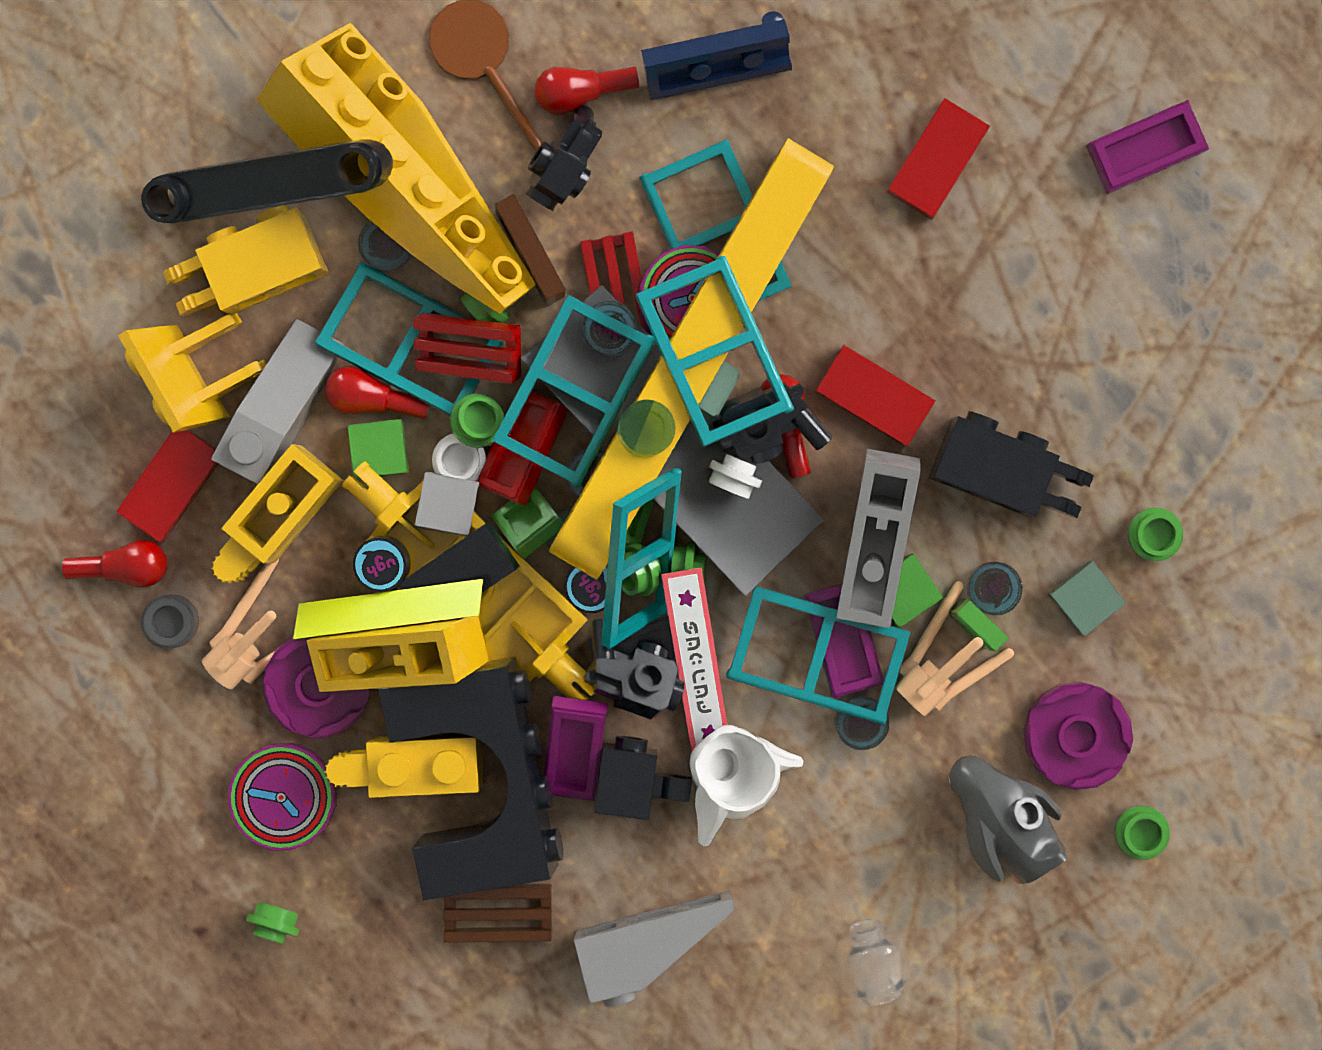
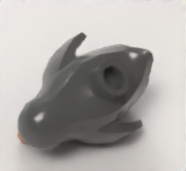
M964 756L954 763L949 773V785L960 798L965 813L966 835L970 852L986 874L998 882L1004 879V873L1000 866L1002 864L1013 874L1012 877L1018 884L1031 883L1061 865L1067 859L1065 848L1048 818L1050 816L1055 820H1060L1062 816L1061 810L1043 790L1031 783L1013 778L976 756Z

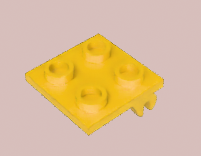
M238 313L232 316L228 314L184 337L177 324L131 329L118 335L126 349L125 358L129 367L136 375L143 379L153 397L152 404L157 416L170 426L173 433L220 423L228 419L230 416L220 398L259 377L267 365L264 359L260 362L254 361L207 386L189 354L214 339L240 326L243 322Z

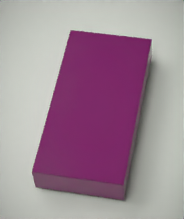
M1189 100L1098 138L1086 145L1106 194L1209 150Z
M842 584L804 594L805 601L838 610ZM809 613L817 642L824 617ZM835 621L823 660V667L832 698L883 685L884 679L871 631Z
M554 696L544 776H547L550 781L552 795L595 801L608 703Z

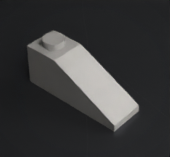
M298 319L295 320L236 410L211 460L259 484L290 445L294 444L338 360L337 356L315 345L321 331ZM332 338V340L336 341L337 343H339V344H341V345H343V346L346 345V344H344V343H342V342H340V341H338V340Z
M867 449L838 604L837 619L890 628L921 471L920 458Z
M731 890L576 930L574 943L590 1004L603 1001L605 1007H612L634 1000V992L644 990L735 910Z

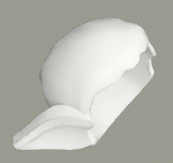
M733 725L720 726L706 736L692 751L689 762L691 774L697 787L695 808L698 822V843L702 846H709L725 818L733 820L744 819L764 807L777 791L780 782V772L802 767V758L778 748L763 738L755 737L745 729Z

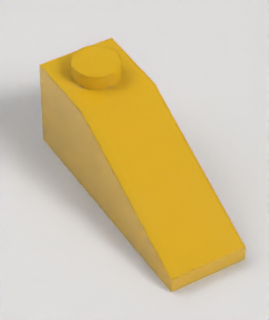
M478 616L324 635L307 640L319 692L456 684L489 661Z

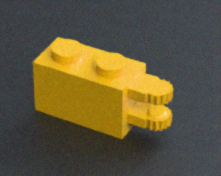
M286 205L268 209L256 217L258 224L238 231L236 226L216 231L206 238L208 245L195 250L197 256L164 270L162 273L167 285L184 283L204 272L210 284L209 288L189 294L176 303L180 316L193 314L217 303L221 311L233 315L329 275L305 215L297 208L288 211Z
M291 444L221 528L231 538L219 551L220 555L215 556L216 559L212 562L214 564L213 568H211L214 570L213 575L217 576V580L221 579L222 583L226 581L228 583H232V581L239 582V580L243 581L245 577H249V572H253L261 562L263 564L275 563L344 480L305 447Z
M441 733L396 742H389L388 736H375L366 743V749H352L351 752L347 750L344 752L340 751L339 755H335L333 759L328 760L329 763L325 765L327 769L324 771L327 774L326 779L330 780L329 783L335 784V787L337 785H340L341 788L344 785H347V787L368 786L369 798L479 792L484 785L482 741L462 733Z

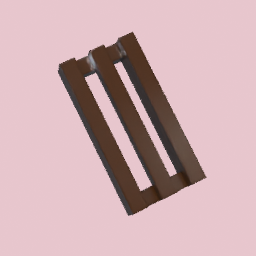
M515 194L495 203V214L516 253L535 281V288L545 306L547 307L564 298L566 289Z
M521 884L443 897L444 943L539 942L552 940V884ZM540 898L541 907L456 908V900ZM541 920V927L456 928V921Z

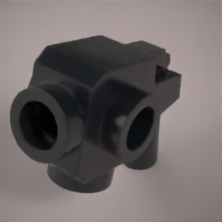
M582 105L574 110L573 117L557 140L553 141L551 145L543 142L529 163L528 170L533 172L529 180L531 185L526 195L551 211L555 209L558 203L562 205L568 196L576 198L590 177L591 170L586 168L587 161L602 137V130L595 127L594 112L590 107Z
M783 383L794 407L792 412L774 416L721 439L720 443L724 452L735 448L738 456L746 459L750 457L753 464H760L776 458L783 452L780 445L784 443L781 435L789 431L798 429L815 450H819L829 443L832 435L811 412L802 398L804 387L801 384L789 387L786 383ZM759 387L726 401L720 411L722 418L712 422L714 428L717 429L777 403L778 401L772 388L762 391Z
M603 619L593 620L591 622L593 662L588 667V673L583 676L584 682L593 685L594 693L612 699L614 707L652 720L658 717L665 709L674 712L681 700L685 682L676 678L678 668L674 661L667 659L668 651L660 645L649 642L638 643L630 655L615 651L614 647L609 649L601 645Z

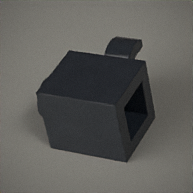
M616 736L615 744L604 743L595 813L649 820L652 797L689 802L692 777L655 773L657 749L647 748V739L632 736Z

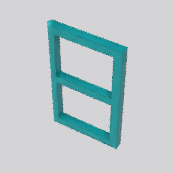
M728 139L654 172L644 173L639 177L670 249L683 245L700 246L733 231L742 215L679 242L654 184L722 155L745 208L750 202L752 193ZM782 262L779 263L774 272L777 281L766 286L758 301L792 287Z
M720 256L716 261L635 295L703 447L781 413H790L794 410L726 256ZM720 273L746 332L678 360L652 301ZM752 343L778 402L710 431L683 371Z
M360 262L357 265L353 278L317 338L315 345L450 416L455 404L464 396L473 394L481 379L468 378L453 404L398 375L414 347V339L419 337V330L413 329V324L388 368L337 343L332 338L367 278L421 306L422 308L418 315L434 313L460 318L467 317ZM481 338L488 342L487 346L501 347L505 342ZM479 359L478 361L491 363L492 360Z
M568 295L492 441L569 480L574 487H580L655 343L654 337L652 335H645ZM573 310L641 345L611 403L544 369ZM538 378L605 413L576 471L508 437Z
M672 468L665 474L613 503L601 645L609 649L667 612L661 576L656 592V601L618 625L623 579L659 557L661 574L671 573L682 473L679 468ZM666 491L662 538L624 560L628 513Z
M755 586L731 667L726 672V678L884 725L887 721V710L911 632L893 626L885 628L837 619L836 609ZM762 599L824 617L803 689L741 671ZM835 621L896 639L875 711L814 693Z

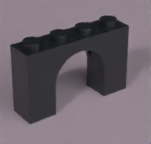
M516 657L488 661L456 684L379 688L378 691L389 742L441 733L470 735L484 742L495 752L503 764L507 776V801L503 811L496 817L477 825L425 833L413 846L412 850L423 901L550 880L558 866V861L563 860V843L559 829H551L547 809L553 806L552 789L549 778L547 776H540L536 756L542 754L541 736L537 724H529L525 703L531 701L530 682L525 670L518 671Z

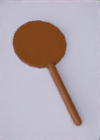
M458 0L448 4L436 15L430 28V48L435 61L446 73L460 79H479L487 76L530 144L537 151L543 142L495 70L503 62L509 48V32L503 17L491 5L480 0Z

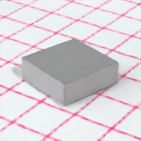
M425 472L415 528L467 537L470 532L479 482Z

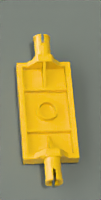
M364 461L353 472L369 486V489L355 476L351 477L350 475L341 485L376 517L374 523L377 525V528L367 540L377 536H390L405 546L410 556V570L406 578L465 538L463 536L415 528L423 481L408 495L405 492L399 495L370 467V464ZM473 511L469 535L486 524L475 511ZM500 536L520 567L481 594L478 617L489 661L516 657L518 671L525 670L529 682L535 676L539 679L544 676L567 698L587 700L588 697L573 682L579 684L590 696L594 694L593 685L584 682L583 676L587 672L566 653L569 649L566 643L589 619L577 610L563 594ZM399 585L396 587L398 590H402Z

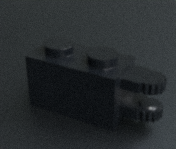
M968 411L966 419L960 416L951 418L929 474V479L1026 517H1037L1040 506L1064 515L1078 518L1082 508L1080 505L1066 497H1057L1047 493V488L1052 475L1064 478L1067 482L1080 487H1090L1094 475L1059 461L1060 455L1047 451L1049 441L1036 435L1019 431L1016 438L996 431L999 424L998 421L972 411Z

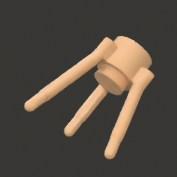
M279 559L275 563L264 564L222 630L209 642L213 649L202 659V664L208 673L228 689H233L242 679L252 684L265 671L274 654L272 652L261 660L254 661L259 656V651L253 643L275 620L276 613L274 611L266 612L244 636L240 633L233 635V633L270 578Z
M956 581L952 585L911 655L900 666L899 672L904 677L895 685V688L923 716H926L934 707L940 711L954 696L997 669L1014 655V651L1007 648L952 683L948 678L982 647V638L976 637L940 670L930 660H927L922 666L919 665L963 590L964 586L960 581Z

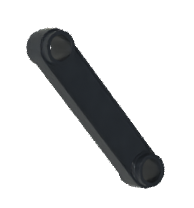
M359 139L169 172L152 178L143 188L141 201L145 213L151 219L162 223H178L362 193L381 186L388 179L393 169V158L386 146L376 140ZM359 154L368 162V177L361 172L358 166ZM168 189L173 194L175 206L170 202Z

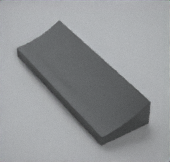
M603 285L583 302L595 309L602 307L618 308L627 314L633 329L649 335ZM573 311L544 369L611 403L641 345L631 341L623 351L617 354H601L595 351L586 340L585 324L588 318ZM615 314V315L610 316V317H612V318H614V319H616V320L622 322L621 320L618 319V318H620L622 315H620V314ZM595 321L591 324L589 336L592 343L598 348L612 351L625 344L627 338L620 336L616 338V341H613L614 331H612L610 337H607L603 334L606 327ZM595 327L601 328V336H598V330H596V333L593 334V329ZM546 336L521 357V360L529 368ZM656 341L602 443L606 449L661 356ZM542 381L594 436L605 413ZM720 413L714 421L722 418ZM691 421L688 422L658 475L659 477L672 468L681 469L676 523L745 596L824 521L816 510L769 461L753 464L750 457L746 459L738 456L735 448L724 452L720 440L703 447ZM713 423L708 426L710 431L715 429ZM726 454H729L757 466L753 476L762 480L760 488L754 487L749 499L709 483L713 469L709 468L712 460L723 463ZM666 491L653 498L663 510H665Z

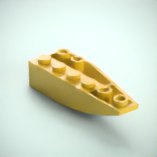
M351 23L279 63L256 101L300 150L359 139H372L384 144L390 151L393 158V169L391 175L381 186L362 193L344 195L370 221L440 276L499 314L535 287V281L423 102ZM359 154L358 166L361 172L368 177V162Z

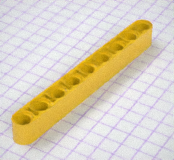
M789 138L786 139L718 256H726L751 312L834 168V165ZM720 273L705 278L669 340L678 360L739 335L744 326ZM728 353L683 371L698 405ZM662 355L655 364L548 551L596 580L608 564L613 503L658 477L690 421V417ZM640 507L628 513L627 529Z

